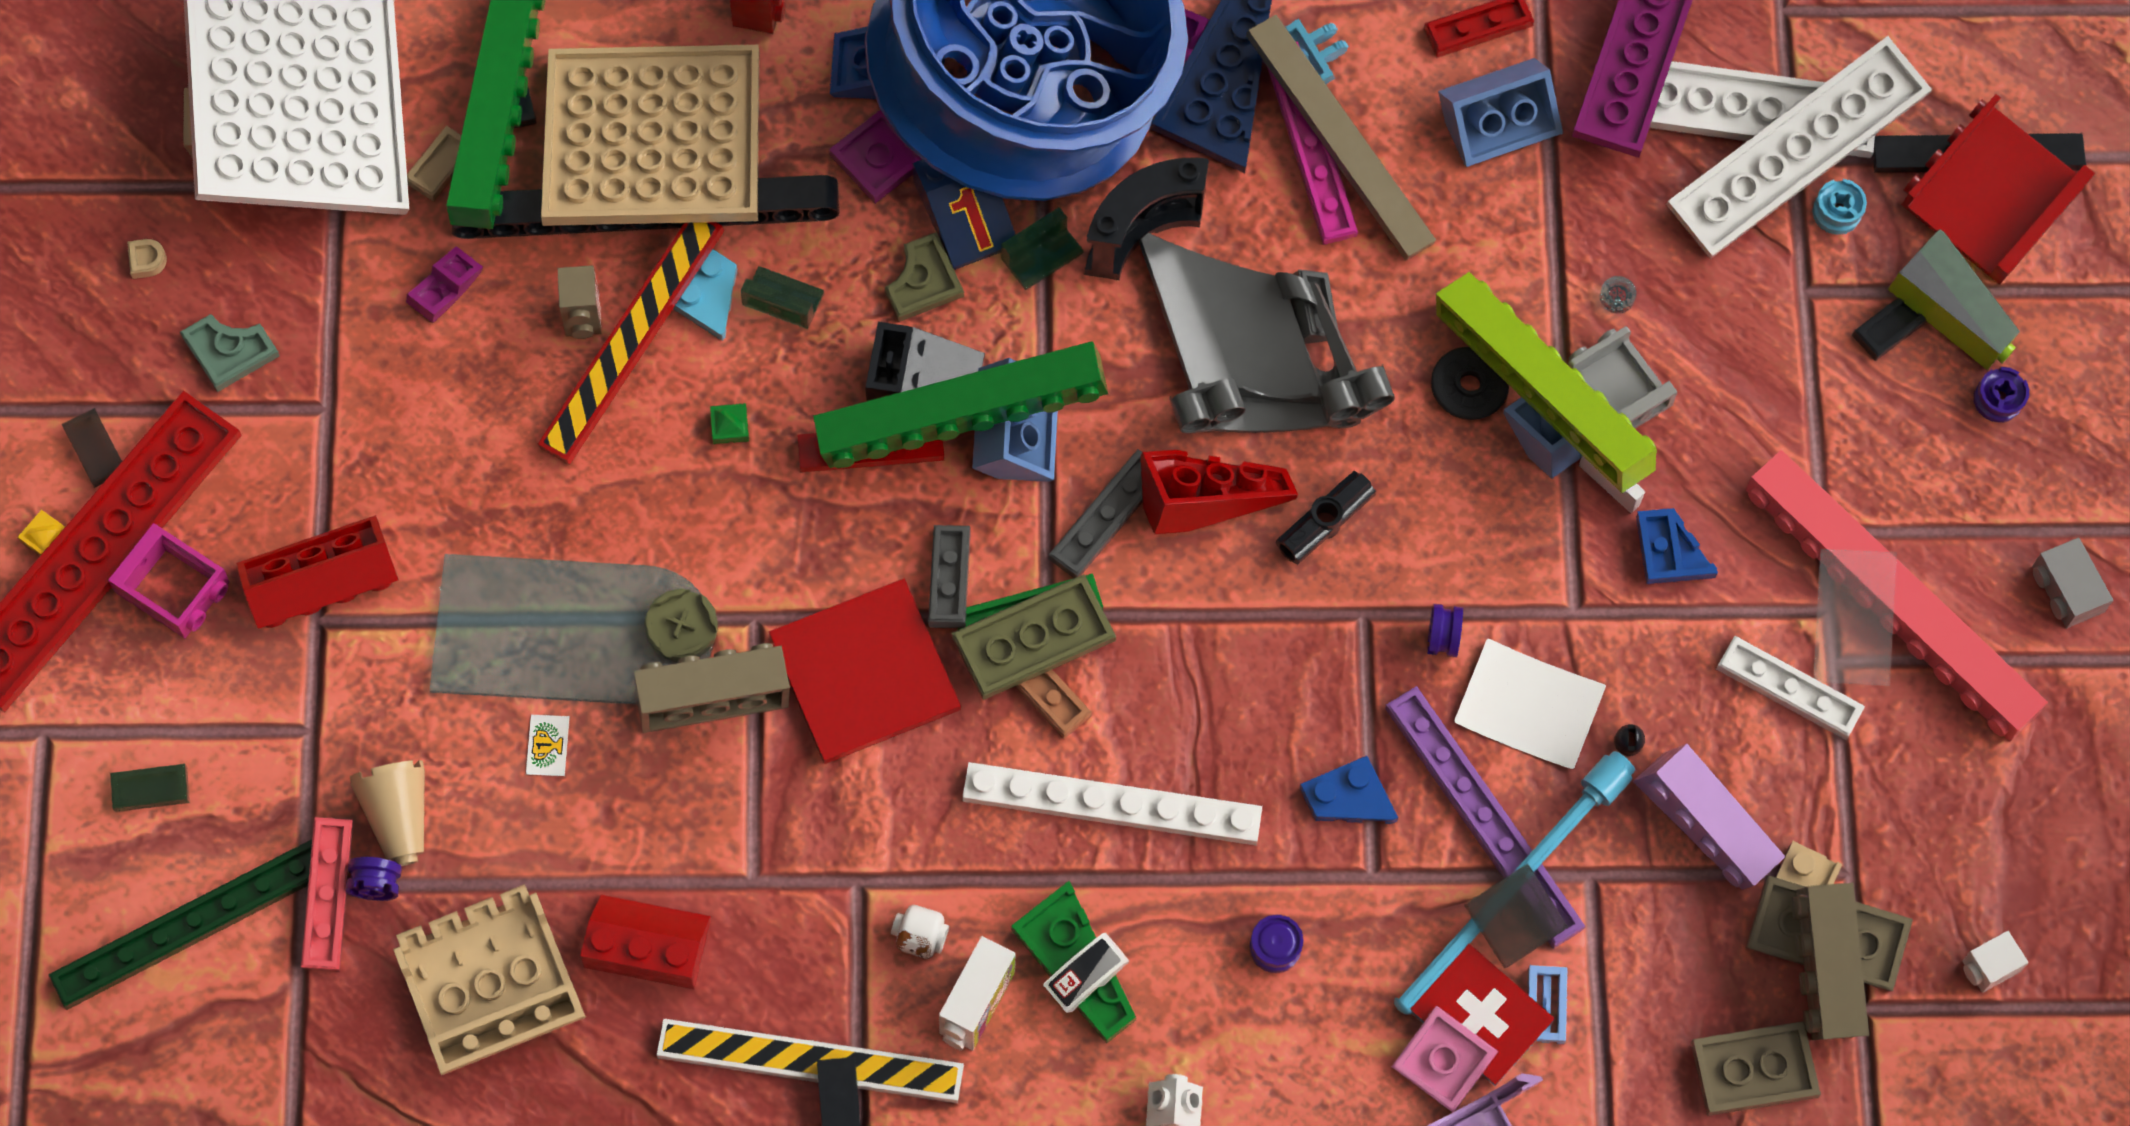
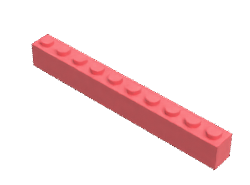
M1780 450L1751 477L1746 487L1750 500L1758 508H1765L1774 517L1775 523L1783 532L1791 533L1801 543L1803 551L1813 559L1817 558L1826 566L1828 574L1834 581L1847 586L1853 592L1855 600L1863 608H1870L1880 618L1882 626L1888 632L1897 634L1907 644L1909 652L1919 660L1923 659L1930 665L1940 682L1945 685H1951L1960 694L1962 702L1969 709L1977 710L1987 720L1989 728L1995 734L2001 737L2004 736L2011 742L2041 713L2048 701L1786 453Z

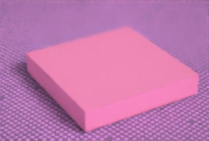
M1436 1006L1392 1065V1068L1451 1112H1455L1499 1051Z

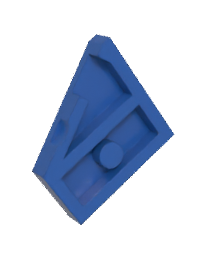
M1674 508L1637 512L1636 521L1646 584L1716 578L1718 574L1717 567L1714 563L1710 564L1699 549V542L1692 533L1685 529L1683 520Z
M1364 756L1300 784L1299 789L1315 821L1333 822L1337 819H1342L1347 822L1362 823L1363 820H1372L1393 824L1398 820V816L1368 756Z

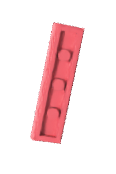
M314 817L301 959L302 969L340 971L347 895L345 888L349 873L348 865L350 861L353 820Z

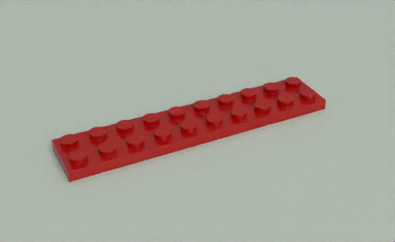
M184 390L0 602V710L4 713L112 588L108 581L151 525L154 523L163 528L242 436L239 429Z

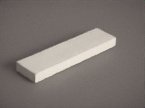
M1737 636L1733 637L1716 670L1845 740L1849 737L1865 708L1864 705Z

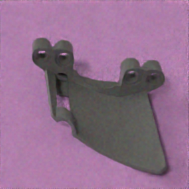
M1147 233L1139 241L1189 390L1181 392L1173 398L1170 396V402L1182 433L1211 431L1265 433L1307 430L1328 426L1333 428H1349L1357 426L1362 419L1383 409L1395 400L1383 364L1382 367H1372L1357 372L1321 289L1316 283L1309 282L1302 277L1290 273L1278 272L1275 275L1229 264L1188 250L1150 233ZM1290 299H1300L1315 307L1334 359V366L1330 371L1319 370L1312 363Z

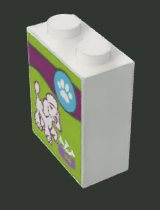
M981 936L939 1014V1034L944 1036L943 1041L958 1050H963L964 1047L972 1051L975 1049L1015 974V952Z

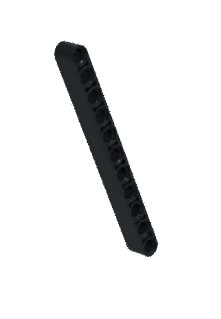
M828 175L758 178V221L716 223L722 226L835 219L840 213L838 180ZM542 189L501 191L500 194L503 195V210L501 216H495L493 229L452 225V234L462 239L673 229L681 228L684 223L542 226Z

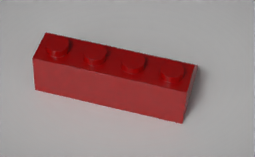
M376 515L236 563L243 591L258 629L265 626L267 628L277 627L283 624L286 619L300 614L303 616L312 615L323 606L335 602H349L358 594L370 590H384L393 582L399 580Z

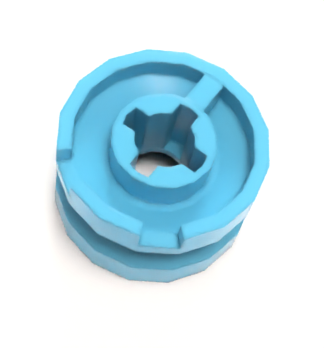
M1833 179L1825 183L1818 193L1812 209L1814 220L1821 229L1835 235L1846 234L1854 230L1860 223L1867 205L1866 195L1861 187L1853 181L1847 179L1834 181ZM1835 203H1840L1844 205V207L1839 206L1837 208L1834 205Z

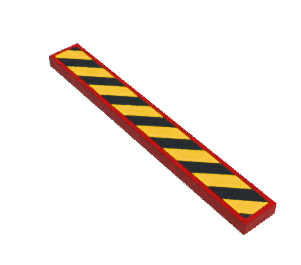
M716 222L683 224L538 442L540 449L569 465L571 464L725 230L722 225Z

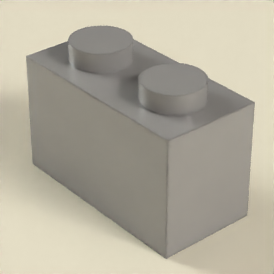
M2079 537L2040 553L2033 564V576L2039 587L2045 588L2051 599L2050 607L2057 619L2063 621L2066 629L2105 613L2113 602L2111 594Z

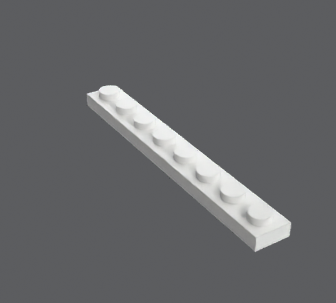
M968 762L963 792V802L1255 846H1257L1263 807Z

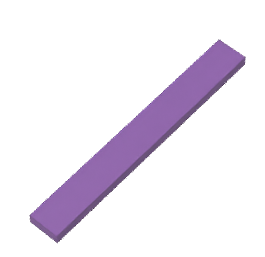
M1416 686L1386 704L1385 709L1506 881L1532 852V849ZM1542 864L1515 893L1553 949L1584 930V923Z

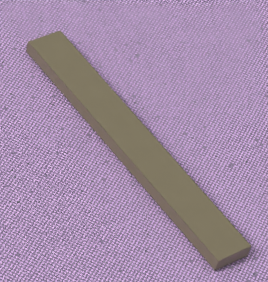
M1274 15L1249 29L1246 33L1248 40L1404 260L1407 261L1432 246L1436 241L1433 234L1278 16Z

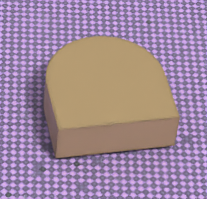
M152 239L128 241L129 265L132 279L155 276L165 268L167 256L159 242Z

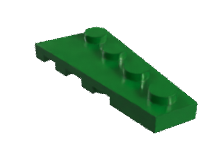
M1070 880L1011 925L1012 932L1050 977L1096 939L1090 926V921L1075 895V890ZM1116 975L1104 986L1098 987L1077 1007L1079 1012L1106 1044L1136 1021V1015Z

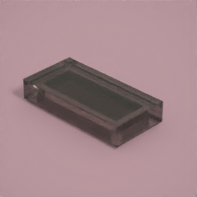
M94 408L63 423L62 426L95 488L106 481L122 460Z

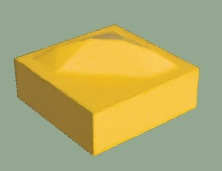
M41 510L18 536V539L41 556L65 526Z

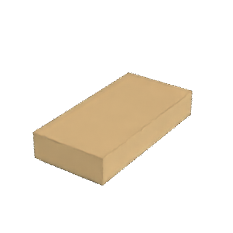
M446 126L408 172V185L430 200L435 201L452 180L461 134Z

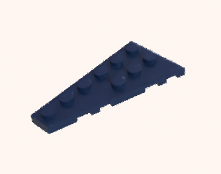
M1272 0L1220 1L1186 61L1182 75L1169 100L1155 116L1151 124V130L1240 172H1246L1263 61L1246 37V33L1249 29L1269 19Z

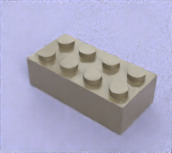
M762 643L751 647V651L736 653V650L732 649L722 650L715 653L714 657L699 659L698 656H687L677 660V664L663 666L660 662L644 664L640 667V670L634 671L635 695L642 733L785 709L789 706L790 686L782 645L773 647L771 643Z
M1854 883L1816 885L1796 890L1797 897H1792L1791 905L1794 920L1799 919L1801 934L1795 936L1797 956L1803 957L1805 972L1799 973V985L1801 994L1807 995L1808 1010L1803 1011L1806 1033H1811V1040L1869 1036Z

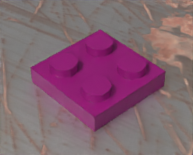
M881 110L829 149V155L874 203H877L912 176L913 162L922 160L901 140Z

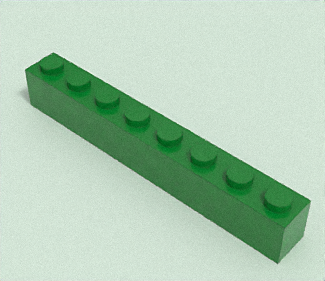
M490 0L446 204L450 225L493 229L495 216H501L503 195L500 194L501 187L507 186L509 181L507 159L508 156H513L515 152L516 138L513 135L514 126L519 127L521 123L522 108L519 105L520 97H526L528 78L525 76L526 68H532L534 49L531 47L532 39H538L540 20L537 18L538 11L544 10L546 0Z
M1091 341L821 413L813 417L820 455L829 468H846L853 465L855 461L866 458L880 459L892 451L917 449L926 442L938 439L951 440L960 433L971 430L985 431L992 428L994 424L1005 421H1023L1029 415L1043 411L1048 413L1057 412L1063 409L1064 406L1077 402L1091 403L1100 396L1107 395L1108 389L1101 356L1094 342Z

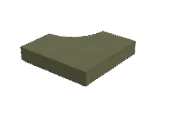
M937 232L904 244L906 257L904 270L897 280L885 287V294L898 322L964 297V290Z

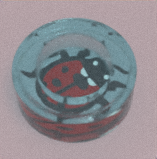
M1614 276L1607 279L1600 291L1602 306L1611 313L1621 314L1627 312L1632 308L1636 299L1637 291L1635 285L1629 279L1622 276Z

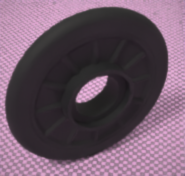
M1460 347L1446 353L1436 363L1431 376V388L1438 404L1449 414L1461 419L1477 420L1492 415L1504 404L1509 393V385L1470 347ZM1467 375L1474 376L1479 380L1480 387L1477 390L1468 391L1461 386L1460 380Z

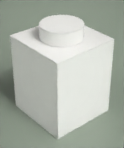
M2009 931L1973 949L1963 960L1965 965L1964 972L1968 980L1974 986L1978 985L1982 993L2020 973L2029 963Z

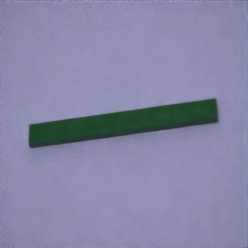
M312 839L48 974L65 1009L68 1010L307 887Z

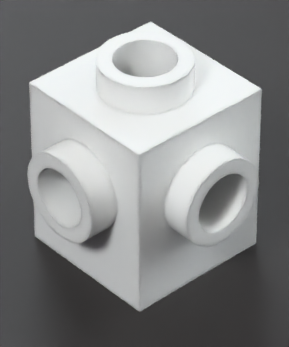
M1177 1074L1166 1075L1163 1081L1149 1082L1146 1126H1200L1203 1087L1188 1082V1077Z

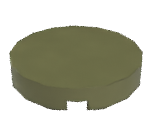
M682 588L667 591L657 597L650 605L644 622L647 640L654 651L664 658L673 661L687 656L700 657L706 653L715 642L719 627L715 608L710 601L700 593L697 594Z

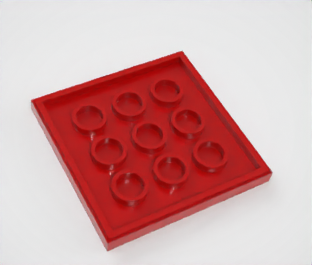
M905 578L769 631L773 646L782 645L788 681L824 765L961 710L960 702Z

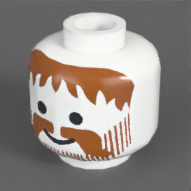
M911 905L907 908L904 915L897 913L891 935L897 936L896 945L900 951L929 959L935 952L941 953L946 941L949 925L944 924V917L940 912L918 905Z

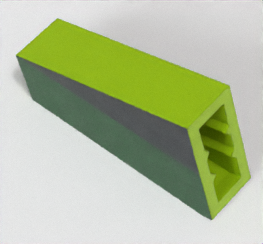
M1939 229L1898 273L1888 290L1897 298L1904 300V303L1917 314L1919 312L1926 317L1925 319H1927L1928 323L1986 370L1997 360L2003 364L2016 349L2012 342L2020 331L1948 236Z

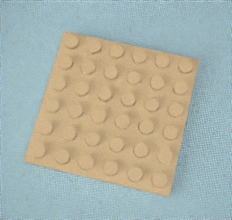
M759 45L548 49L541 208L542 226L758 221Z

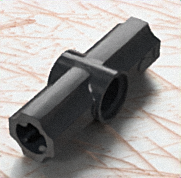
M1354 470L1326 496L1316 499L1312 504V508L1276 540V545L1281 550V553L1290 562L1298 565L1326 539L1334 537L1339 532L1340 527L1375 496L1376 491L1372 487L1371 482L1362 473ZM1329 513L1335 520L1323 522L1317 515Z

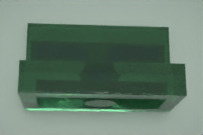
M1060 207L1001 244L1002 261L1025 290L1083 254L1084 250L1067 230L1068 217Z
M758 266L753 279H746L741 288L742 305L805 329H809L825 293L820 288Z

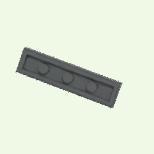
M1137 449L1050 552L1048 559L1073 578H1077L1084 573L1142 504L1140 458L1142 451Z

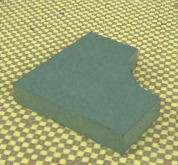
M210 314L180 331L183 340L217 392L280 356L261 324L249 328H231L221 324Z

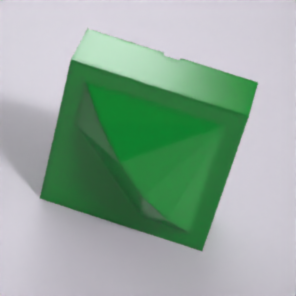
M746 403L710 406L713 444L749 441Z

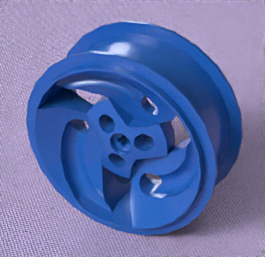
M875 0L865 36L867 74L877 102L898 136L908 147L933 169L967 188L1004 199L1037 201L1080 194L1110 179L1136 154L1152 124L1153 117L1166 105L1182 75L1188 45L1185 7L1182 0H971L967 7L964 0ZM1090 40L1105 49L1117 63L1130 69L1131 73L1090 61ZM948 57L955 59L965 67L967 77L954 78L946 70L942 60ZM1073 86H1084L1091 93L1094 102L1089 103L1078 98L1074 93ZM1001 110H1004V111H1007V112H1010V113H1014V114L1011 115V114L1005 113V112H1003V111H1001Z

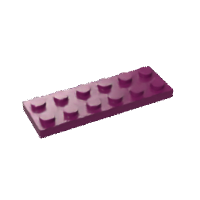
M1618 0L1572 134L1573 137L1637 158L1640 157L1692 0Z

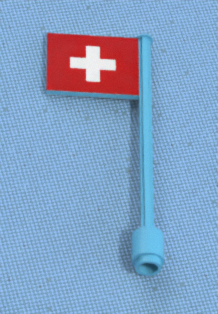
M1613 751L1609 756L1604 755L1581 780V784L1584 787L1582 790L1583 796L1400 998L1395 997L1394 1005L1398 1011L1406 1015L1412 1013L1422 1023L1425 1022L1433 1009L1438 1006L1499 1051L1482 1073L1494 1086L1500 1082L1555 1018L1470 943L1594 806H1599L1600 804L1609 806L1632 781L1631 775L1636 769L1625 756L1617 751Z

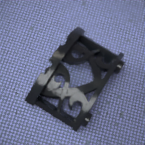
M1178 158L1162 161L1140 169L1120 182L1100 204L1089 227L1087 242L1093 243L1087 258L1084 275L1120 280L1121 272L1128 257L1140 245L1139 241L1147 233L1155 232L1156 234L1176 227H1200L1206 192L1208 159Z

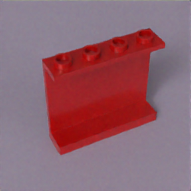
M1995 94L1988 103L1982 99L1969 114L1973 120L1966 128L1960 124L1947 139L1951 145L1944 153L1938 149L1925 164L1929 168L1927 173L1922 178L1918 174L1912 178L1903 190L1908 195L1901 205L1935 233L1941 229L1963 256L2001 285L2084 189L2095 173L2086 165H2083L2077 173L1996 109L1995 106L2001 97Z

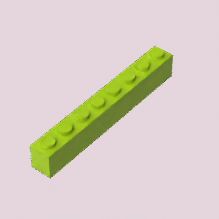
M1468 272L1436 293V315L1621 493L1656 471L1657 449L1653 441L1646 435L1642 436L1632 426L1631 421L1625 414L1618 413L1611 407L1604 394L1599 390L1595 391L1591 388L1576 368L1571 369L1562 360L1559 352L1553 346H1547L1538 337L1537 332L1531 325L1524 324L1515 315L1508 303H1502L1495 297L1487 283L1482 280L1479 281Z

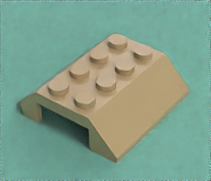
M525 884L501 893L500 896L504 905L498 908L493 897L464 908L468 917L465 921L461 922L456 911L428 922L432 931L430 935L425 936L421 925L396 935L400 946L394 948V953L407 982L441 1075L586 1018L537 893L529 895Z

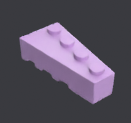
M1688 744L1663 753L1633 781L1706 856L1723 870L1724 877L1733 886L1740 887L1741 889L1755 886L1785 858L1784 854Z

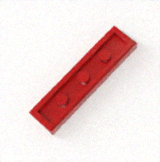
M817 433L797 435L800 473L944 461L943 440L938 439L926 442L917 449H900L889 452L887 456L880 459L866 458L855 461L853 465L846 468H829L820 455Z

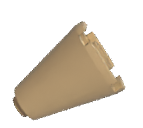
M411 760L371 768L372 776L362 778L361 772L350 776L352 789L385 858L395 861L401 866L418 862L417 855L424 853L425 768L423 760H419L415 764Z

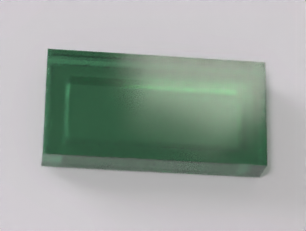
M186 764L110 773L112 807L115 812L190 803Z

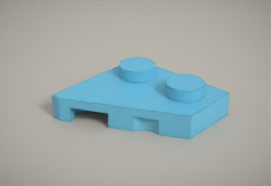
M712 249L673 308L722 341L726 337L727 332L726 325L731 309L737 264Z

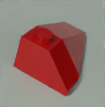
M1181 450L1142 452L1140 457L1143 509L1154 535L1193 531L1290 502L1298 497L1296 488L1286 468L1246 461L1240 466L1220 463L1221 457L1209 455L1207 460L1188 457L1187 451Z

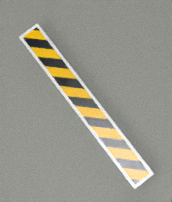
M663 1019L657 1051L658 1059L818 1082L817 1060L855 1057L858 1089L958 1103L964 1063Z

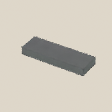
M934 525L929 627H966L970 526Z

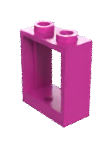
M154 523L108 580L116 594L184 639L191 631L195 632L200 628L206 618L207 610L214 602L218 603L225 596L229 587L228 583L230 582L222 567ZM165 551L209 578L179 618L135 590Z

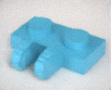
M1299 19L1285 26L1295 42L1298 41L1300 49L1325 84L1334 80V74L1326 62H1331L1345 54L1349 46L1345 41L1341 40L1319 52L1316 45L1322 44L1333 37L1338 30L1336 25L1327 23L1308 34Z

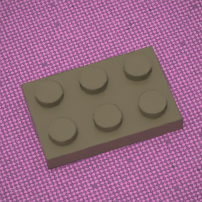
M1804 1021L1697 1038L1691 1042L1707 1116L1815 1099L1821 1095Z

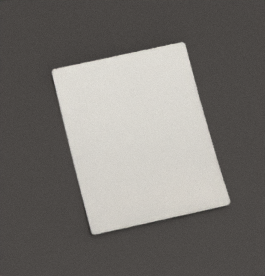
M1487 639L1454 721L1497 742L1552 763L1574 769L1606 685L1544 663L1491 639Z

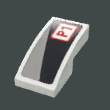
M1102 933L1064 964L1043 985L1065 1012L1070 1013L1098 987L1104 986L1129 960L1106 933Z

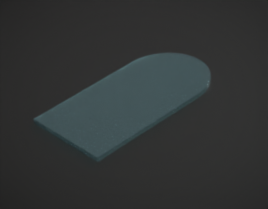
M445 554L434 654L432 655L430 693L637 704L634 671L640 670V667L644 664L660 662L663 666L677 664V661L668 660L656 653L647 640L644 622L650 605L657 597L667 591L682 588L697 594L700 592L683 576L656 566ZM714 643L699 659L711 657Z

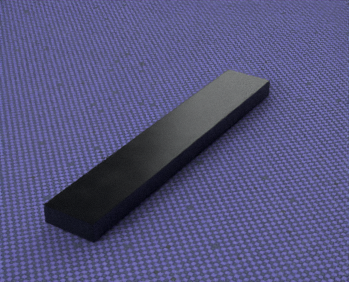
M2083 133L2029 134L2072 170H2080L2083 165H2086ZM1950 135L1875 136L1873 151L1874 172H1927L1929 168L1925 164L1938 149L1944 153L1951 145L1947 141Z

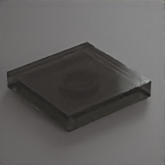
M1529 864L1523 865L1464 904L1504 968H1508L1568 928Z

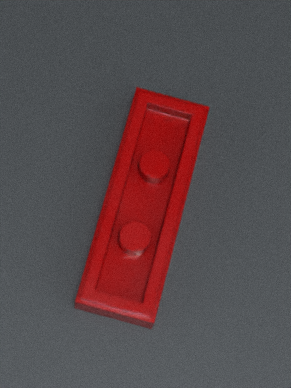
M1494 0L1427 22L1424 25V30L1438 58L1533 27L1534 19L1525 0Z

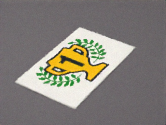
M531 715L526 775L565 776L570 716Z

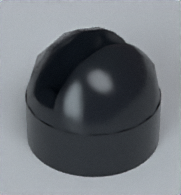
M1633 724L1622 726L1617 731L1614 739L1616 749L1626 756L1638 754L1645 744L1643 730ZM1629 732L1634 733L1635 746H1629Z

